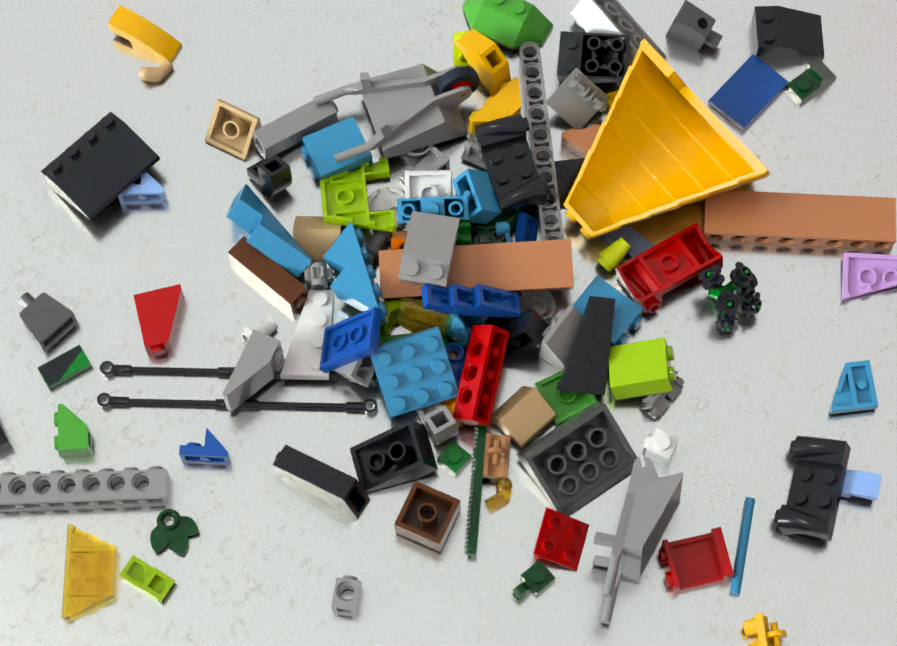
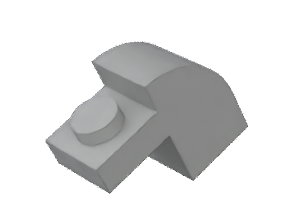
M439 402L416 409L417 415L436 445L459 434L457 423L446 405L442 406Z

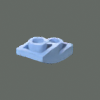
M846 469L841 497L850 498L852 495L876 501L879 495L881 475Z

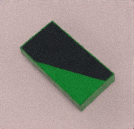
M79 344L39 366L37 369L49 390L92 367Z

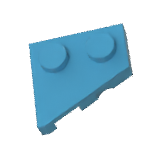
M870 360L845 363L830 414L877 409L878 401Z

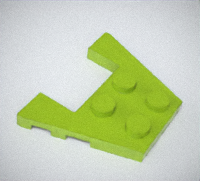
M385 156L380 157L379 161L373 164H369V162L360 165V169L348 172L346 170L320 180L324 223L347 226L351 222L354 227L397 232L394 209L369 212L366 180L390 178L388 159H385Z

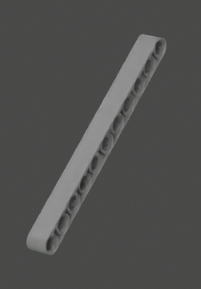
M526 42L520 47L519 65L525 113L530 131H528L530 151L538 175H541L542 179L551 181L548 183L550 193H547V200L553 202L549 206L537 205L541 240L564 239L547 104L545 103L546 92L541 53L536 43ZM528 54H531V55H533L534 57H533V58H527V57H525V56L528 55ZM535 75L537 77L534 79H530L527 76ZM533 95H536V96H539L540 98H539V99H531L530 97L533 96ZM540 116L543 119L534 120L533 117ZM543 137L545 140L537 141L535 138ZM545 158L548 161L541 163L538 161V159ZM547 222H554L556 226L548 227L545 224Z

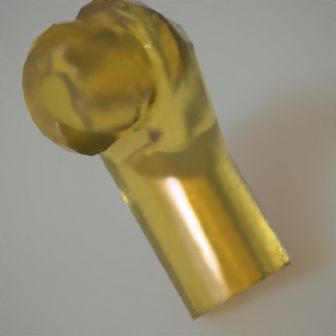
M510 479L496 480V494L484 500L489 511L509 501L513 487Z

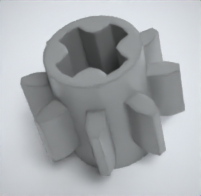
M324 262L311 263L309 270H304L305 285H310L312 290H326L328 283H333L332 268H327V264Z

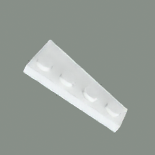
M309 290L308 300L304 304L280 374L281 379L329 380L330 372L324 373L319 370L324 331L326 327L332 325L333 290Z

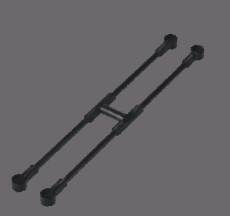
M104 361L100 365V371L104 377H112L114 374L132 373L213 374L231 377L235 367H218V369L132 367V365H115L110 361ZM105 367H112L109 372H104ZM277 371L275 376H280L281 372ZM330 371L329 377H342L335 371ZM376 376L371 379L370 383L378 381ZM101 393L97 397V403L102 409H109L111 406L129 405L213 406L215 408L227 409L224 399H216L215 401L129 399V397L110 396L108 393ZM108 398L109 401L106 404H102V399ZM248 399L236 408L344 409L346 411L365 412L367 415H374L378 410L377 402L374 399H367L364 402L346 403L259 402V400ZM373 404L375 407L372 410H368L366 406Z

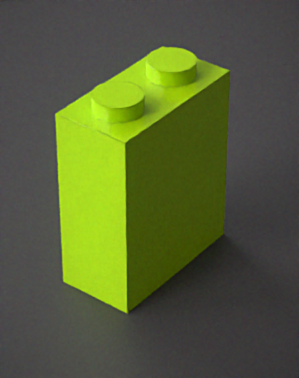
M665 337L610 347V388L615 400L673 391L672 381H676L675 368L671 366V361L675 359L672 346H668Z

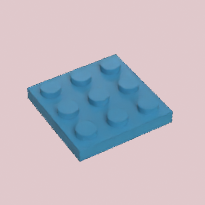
M438 326L379 344L377 352L370 355L390 418L457 397V384Z

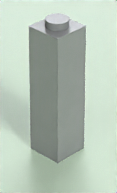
M313 100L253 131V143L263 158L267 160L301 142L302 137L335 124L338 108L332 100L316 106Z

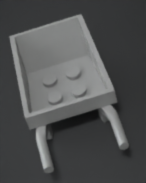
M640 457L634 461L616 536L596 531L593 544L613 548L610 558L595 555L593 565L608 568L602 596L606 598L601 616V622L604 624H610L620 578L624 581L639 584L642 574L680 504L684 472L659 478L652 460L648 457H645L646 467L644 468L641 467Z

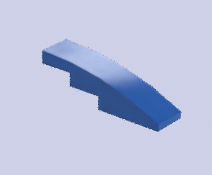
M426 283L421 287L423 309L482 317H519L521 315L518 293L482 284L469 288L452 283L448 288Z

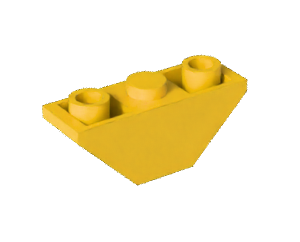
M471 29L455 41V44L470 66L475 69L479 79L491 96L494 97L505 82L511 81L509 62L495 42L474 29Z
M514 77L510 82H505L494 97L490 96L485 101L484 106L480 110L472 112L468 119V132L470 134H475V125L521 112L520 87L517 77Z

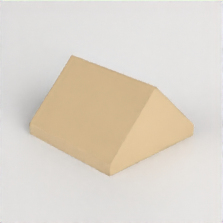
M218 99L205 141L245 160L255 146L253 143V131L262 127L260 118Z
M296 216L293 226V238L312 259L311 262H326L323 256L343 232V225L324 223L323 216Z
M522 386L492 413L490 421L503 433L511 435V440L523 448L556 417V413L536 388Z

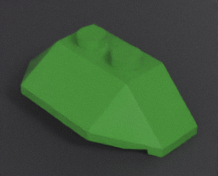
M465 0L462 5L471 29L512 50L520 49L521 45L526 42H534L538 46L543 45L553 29V24L533 4L525 0Z

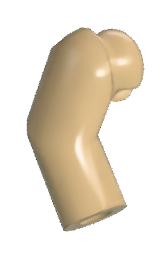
M164 60L159 67L140 68L138 74L144 81L160 82L172 70L173 65L168 60Z

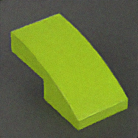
M135 555L131 557L119 575L126 582L162 602L175 580L157 568L151 567Z

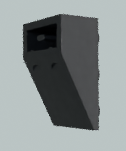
M561 31L557 66V79L559 83H563L576 67L593 83L623 81L628 68L630 35Z

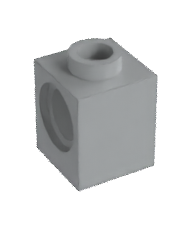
M343 575V578L336 577L331 605L334 613L358 616L362 583L357 580V577ZM346 589H350L354 592V595L350 599H344L341 597V593Z

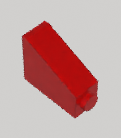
M178 284L133 295L143 342L148 356H160L165 354L166 351L172 350L184 300L181 285Z

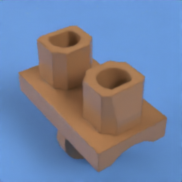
M486 433L483 478H508L511 435Z

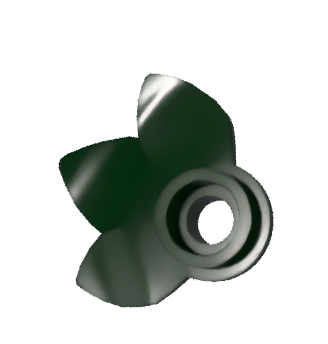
M163 510L158 515L157 526L150 535L152 549L155 552H159L168 546L175 554L184 555L189 545L188 536L199 532L197 524L190 517L180 516L176 510ZM167 519H174L172 525L168 526L165 524Z

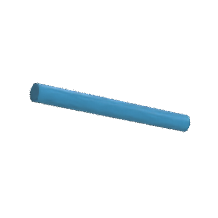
M746 497L733 571L734 576L730 593L734 595H740L755 504V499L751 497Z

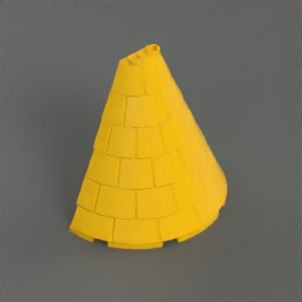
M645 39L640 42L641 45L634 61L625 74L605 121L602 122L593 145L589 149L579 174L563 204L568 210L565 214L573 223L578 221L582 225L580 231L588 240L618 230L622 226L649 219L651 216L681 208L683 205L710 198L712 195L741 187V185L765 179L770 175L766 167L737 137H734Z

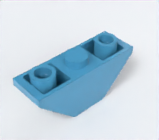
M439 195L397 199L398 223L410 222L412 211L460 218V220L470 219L468 195Z

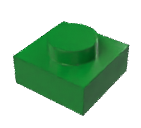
M452 441L439 455L437 461L456 476L472 459V455L455 441Z

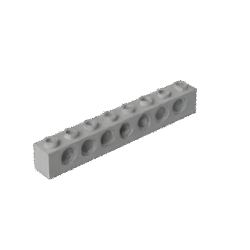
M151 466L148 470L126 467L124 471L102 468L99 472L77 469L74 473L53 470L49 474L28 471L24 475H16L14 472H3L0 475V511L169 504L170 476L167 469H163L160 466ZM142 481H148V482H149V485H148L147 488H145V489H138V488H137L140 482H142ZM116 483H125L121 490H113ZM75 484L73 491L64 492L67 485ZM91 484H100L96 491H89ZM44 485L51 486L48 492L40 493V489ZM26 486V490L22 494H15L18 487Z

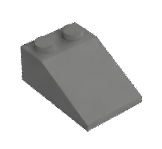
M412 211L398 280L401 283L420 286L428 283L444 288L449 287L460 218Z
M253 330L222 393L227 410L233 411L274 379L277 371H282L286 359L283 355L284 351L282 350L280 340Z

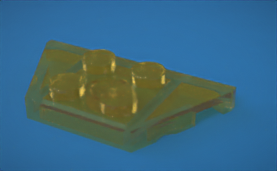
M68 524L62 603L63 620L77 616L115 596L116 546L106 541L103 542L96 536L77 529L72 524Z

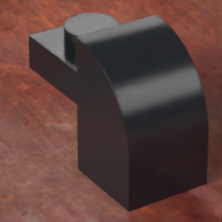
M277 155L268 160L263 159L247 168L248 176L261 186L262 194L266 197H271L292 184L290 166Z

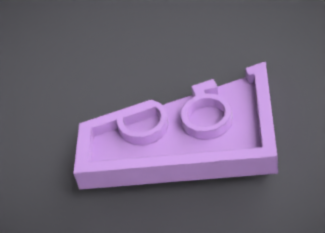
M844 252L841 301L897 286V255Z

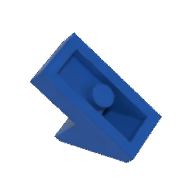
M206 428L204 446L195 442L180 445L179 456L182 462L231 464L228 451L208 428Z

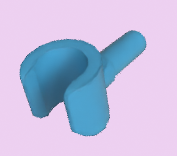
M505 221L497 222L495 225L496 235H504L507 243L513 242L509 223Z

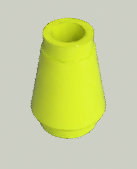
M620 237L599 252L600 256L596 260L607 271L611 272L613 268L616 270V267L620 264L631 246Z

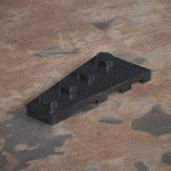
M596 296L589 297L579 324L578 333L572 343L570 355L564 365L563 374L556 390L605 396L615 299Z

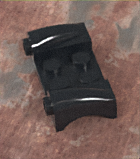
M520 113L475 125V136L502 212L500 213L501 216L524 206L547 204V193H550L547 179L543 180L541 175H538L527 142L526 131H530L528 120L526 117L522 118Z
M797 436L795 440L791 441L790 454L793 455L796 465L787 505L782 504L781 508L776 510L774 518L775 524H778V528L783 535L805 534L828 541L832 540L851 450L847 441L809 436Z

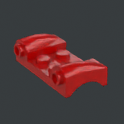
M696 222L617 266L616 276L634 302L643 308V313H653L660 308L663 294L696 277L701 271H705L713 265H719L722 269L723 256L709 244Z

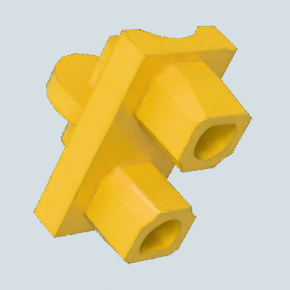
M762 612L755 613V618L743 622L746 636L758 635L759 643L747 646H772V640L774 646H781L780 639L787 637L786 630H779L777 622L770 623V631L768 617L763 616Z

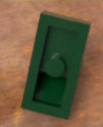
M822 61L808 62L805 71L790 81L786 89L802 104L834 81L836 76Z

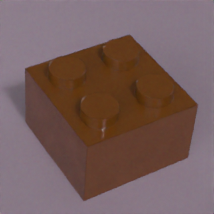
M414 481L394 523L395 533L441 552L461 509L460 500Z

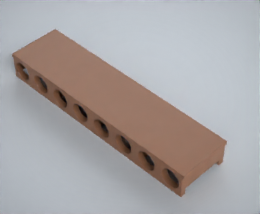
M728 190L705 199L704 236L708 242L891 251L894 243H896V198Z
M571 239L456 246L449 286L453 283L474 288L477 284H482L514 293L573 290ZM403 249L378 251L381 299L384 301L422 299V286L401 283L398 280Z

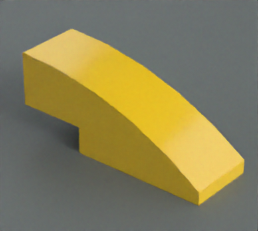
M121 5L118 6L108 22L110 31L129 40L132 46L162 60H168L170 63L182 47V43L170 34Z

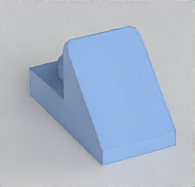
M147 172L141 176V185L132 183L118 195L120 203L167 202L164 188Z

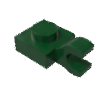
M538 560L520 575L523 583H520L512 590V595L518 602L531 591L537 596L551 585L556 578Z

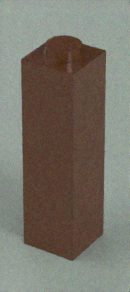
M243 236L229 250L230 262L290 312L293 313L297 308L301 309L308 300L307 288L279 264L246 242L247 238Z

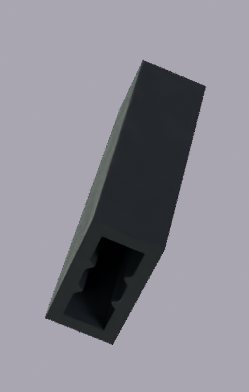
M286 444L278 452L272 464L281 476L356 519L360 517L370 501V497L356 478Z

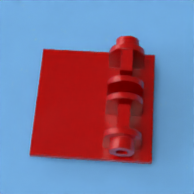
M546 507L533 552L535 555L534 559L540 561L546 559L577 571L589 524Z

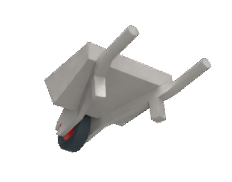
M419 64L370 78L368 72L360 73V81L357 83L345 85L315 96L313 99L316 106L345 95L362 94L376 134L366 143L334 154L337 163L372 151L379 146L382 148L385 159L430 146L431 144L434 145L467 135L468 131L458 105L477 90L480 79L475 69L469 66H454L437 72L424 64Z

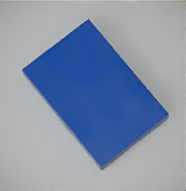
M752 54L708 100V104L744 132L787 86L788 81Z
M376 306L326 327L319 370L327 373L376 353L382 310Z

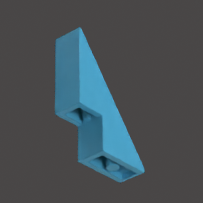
M245 184L233 199L226 217L249 232L246 242L296 277H299L308 268L312 259L252 189Z
M350 222L323 256L329 267L340 273L330 287L338 299L362 312L377 306L382 310L381 322L386 324L385 316L388 315V311L384 302H380L379 297L382 296L378 283H374V278L377 276L372 264L369 265L368 260L371 259L367 247L362 244L365 241L364 234L360 227L356 229Z

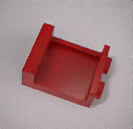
M721 527L713 528L710 533L672 542H668V539L663 540L661 548L658 549L661 563H666L668 571L665 572L666 584L668 587L672 586L673 593L731 581L734 576Z

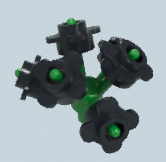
M741 262L735 264L736 268L730 273L731 281L726 285H722L725 277L721 275L719 265H713L711 268L703 270L698 274V278L703 282V289L709 290V298H714L717 301L714 305L715 309L718 312L723 311L722 314L717 315V321L715 322L716 329H721V331H731L736 328L735 326L740 325L739 318H736L738 304H742L741 311L746 313L747 318H750L752 314H757L761 309L760 293L755 292V287L758 285L757 278ZM740 288L744 293L750 292L751 294H746L744 299H742L740 294H734L733 291Z

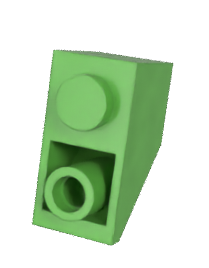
M58 404V412L54 413V425L58 427V435L54 436L55 450L59 451L62 458L92 456L91 431L88 425L65 405Z

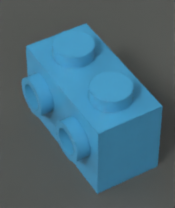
M466 169L452 180L457 195H468L470 222L487 224L502 213L487 172Z

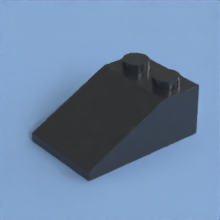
M755 6L752 28L756 57L760 60L824 58L821 15L781 6Z
M412 419L350 448L359 483L366 493L415 480L438 470L425 425Z

